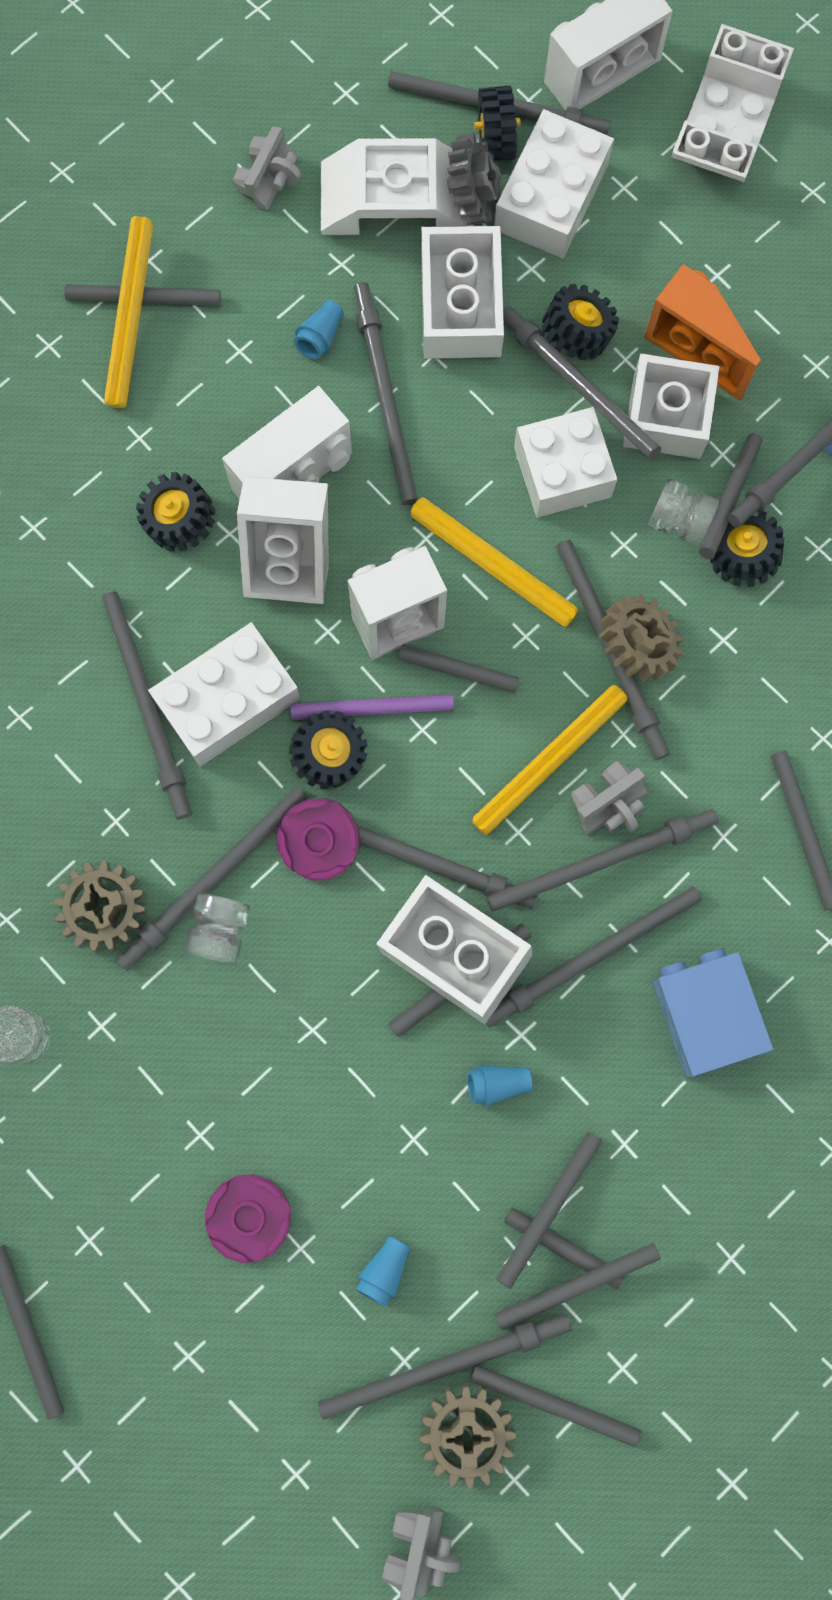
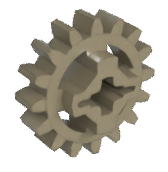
M643 594L637 595L634 599L630 595H626L605 611L607 615L600 620V624L606 629L599 634V638L609 643V646L603 651L605 654L615 655L616 659L613 665L616 668L622 664L626 666V676L631 677L638 672L641 681L645 682L650 677L658 680L679 664L677 659L684 654V651L678 647L684 641V636L675 634L674 631L680 624L678 621H669L667 617L670 610L668 608L662 611L657 609L658 602L656 599H652L647 604Z
M101 861L99 870H96L91 863L86 862L84 863V874L80 875L76 871L71 870L69 874L73 882L70 885L66 883L58 885L65 892L64 898L53 900V904L63 908V912L57 914L54 919L58 923H67V926L61 932L64 937L70 938L77 934L74 945L82 949L90 941V949L95 953H99L102 943H105L109 950L115 951L117 939L120 938L127 943L132 941L128 934L130 928L135 930L142 929L141 924L135 919L137 915L147 914V909L138 905L137 901L145 898L146 894L143 890H133L139 881L134 875L123 879L126 873V869L123 866L118 865L111 872L110 863L107 861ZM102 880L113 881L119 884L123 890L110 892L106 890ZM84 887L85 891L79 902L75 903L78 893ZM99 896L109 903V905L103 907L104 914L102 917L92 911L93 908L98 906L97 899H99ZM127 910L122 922L116 926L120 913ZM94 922L99 934L86 932L78 923Z
M464 1383L461 1395L457 1396L448 1387L445 1389L447 1400L444 1403L436 1398L431 1400V1406L435 1414H423L422 1423L430 1427V1430L419 1433L420 1442L431 1445L423 1452V1458L425 1461L437 1460L433 1468V1474L436 1477L445 1470L449 1472L450 1486H454L458 1478L462 1477L465 1478L467 1489H472L474 1477L480 1476L485 1485L490 1484L489 1471L491 1469L500 1474L505 1472L500 1460L501 1457L513 1458L514 1451L506 1444V1441L516 1439L515 1429L504 1427L513 1419L510 1411L498 1412L502 1404V1400L498 1395L490 1401L486 1400V1387L481 1386L477 1394L472 1395L470 1394L468 1384ZM475 1407L488 1413L495 1424H491V1422L483 1423L475 1415ZM458 1408V1415L451 1423L440 1426L444 1417L453 1409ZM472 1426L473 1433L478 1435L472 1437V1444L463 1445L462 1437H459V1435L463 1434V1427ZM440 1447L452 1449L460 1457V1464L447 1458ZM494 1447L491 1454L485 1460L477 1463V1458L486 1448Z

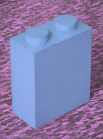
M724 948L701 955L702 964L686 968L684 961L661 968L662 977L652 981L685 1077H693L774 1050L739 952L726 956Z

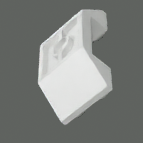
M722 24L710 53L704 77L687 121H684L671 157L745 182L794 48Z
M436 138L357 139L322 160L321 235H359V218H436V227L474 226V224H467L466 217L461 218L460 207L454 204L455 196L453 193L450 194L448 190L447 179L450 177L447 170L450 167L448 152H452V148Z

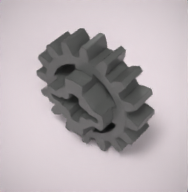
M475 133L456 137V141L451 142L452 152H448L450 167L447 168L450 174L449 179H447L449 193H453L455 196L454 204L460 207L461 218L466 217L467 224L477 225L491 222L492 217H495V207L499 198L498 191H500L498 183L501 180L499 166H495L493 154H490V151H488V143L486 141L482 142L480 134L475 135Z

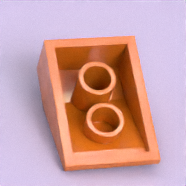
M682 264L657 297L644 338L676 359L719 366L717 386L740 401L745 395L761 359L717 286L710 282L709 278L701 271L692 270Z

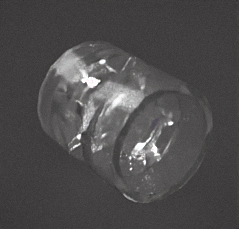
M668 478L648 526L667 534L676 530L678 531L679 539L700 547L721 499L702 491L692 495L688 485Z
M198 894L192 916L197 921V926L189 929L184 952L214 961L237 964L242 940L237 934L239 931L245 930L251 906L224 897Z
M17 1006L1 1007L0 1061L14 1064H29L38 1060L46 1052L50 1043V1029L47 1021L39 1013Z

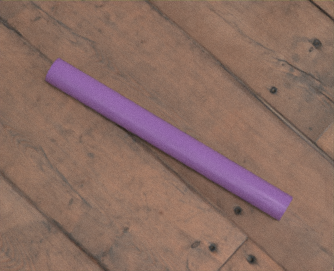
M453 694L298 703L291 704L292 720L308 719L309 716L315 713L319 715L322 711L329 710V714H334L336 711L342 712V717L454 710Z

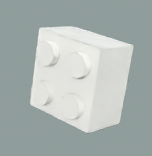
M640 353L633 376L627 416L661 447L660 453L701 459L710 436L719 366ZM624 436L623 447L638 449Z
M594 407L517 427L514 449L536 518L612 497L617 477Z

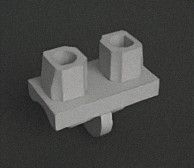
M273 126L267 137H253L249 145V155L254 164L251 168L238 167L233 177V183L241 194L252 197L258 209L263 210L269 209L277 191H281L284 184L294 186L301 177L300 170L294 165L297 160L294 149L286 143L283 129Z
M619 761L606 768L602 774L603 781L609 788L597 794L588 783L581 785L571 793L573 804L579 815L581 828L588 836L604 825L609 831H613L621 824L629 832L637 829L638 823L634 815L644 809V805L640 800L648 795L643 782L646 780V777L641 770L636 768L631 772Z
M431 1507L422 1512L406 1509L397 1512L392 1531L393 1536L411 1542L409 1557L395 1552L390 1554L385 1562L382 1580L401 1590L399 1599L415 1600L416 1596L427 1595L429 1583L442 1587L445 1572L456 1573L459 1571L461 1560L455 1555L450 1554L452 1538L440 1535L445 1511Z

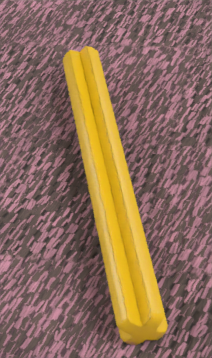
M134 216L130 221L104 396L106 405L117 409H124L127 406L153 231L151 219L147 217Z
M421 497L413 505L410 514L413 519L556 622L567 627L575 619L578 613L577 606L432 502Z
M611 685L473 817L472 822L474 826L484 835H488L626 703L628 697L624 691L616 685Z

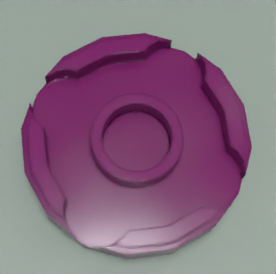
M327 798L307 799L293 806L283 818L277 832L278 851L285 865L293 872L295 871L298 875L303 876V878L312 881L329 880L345 872L356 859L360 847L359 827L352 813L341 803Z
M256 1174L239 1175L222 1183L210 1197L205 1211V1225L208 1237L213 1247L225 1258L240 1263L260 1261L274 1254L286 1240L291 1225L290 1204L283 1190L272 1180Z

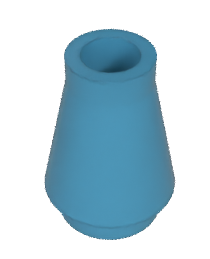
M332 300L324 301L322 306L295 330L294 345L301 354L314 360L328 354L339 322L344 315V311L339 304Z
M478 1064L477 1069L468 1070L467 1073L470 1100L472 1104L481 1103L483 1107H487L519 1094L531 1092L532 1077L529 1068Z
M388 1236L385 1244L358 1275L357 1278L360 1282L355 1290L386 1307L390 1298H396L405 1262L411 1248L401 1241Z

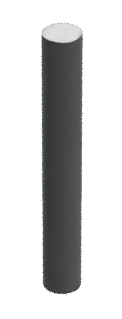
M405 644L402 645L399 660L515 693L519 681L518 677Z
M512 1207L504 1223L524 1234L533 1219ZM550 1229L547 1230L539 1243L586 1272L607 1264ZM625 1276L607 1284L617 1290Z

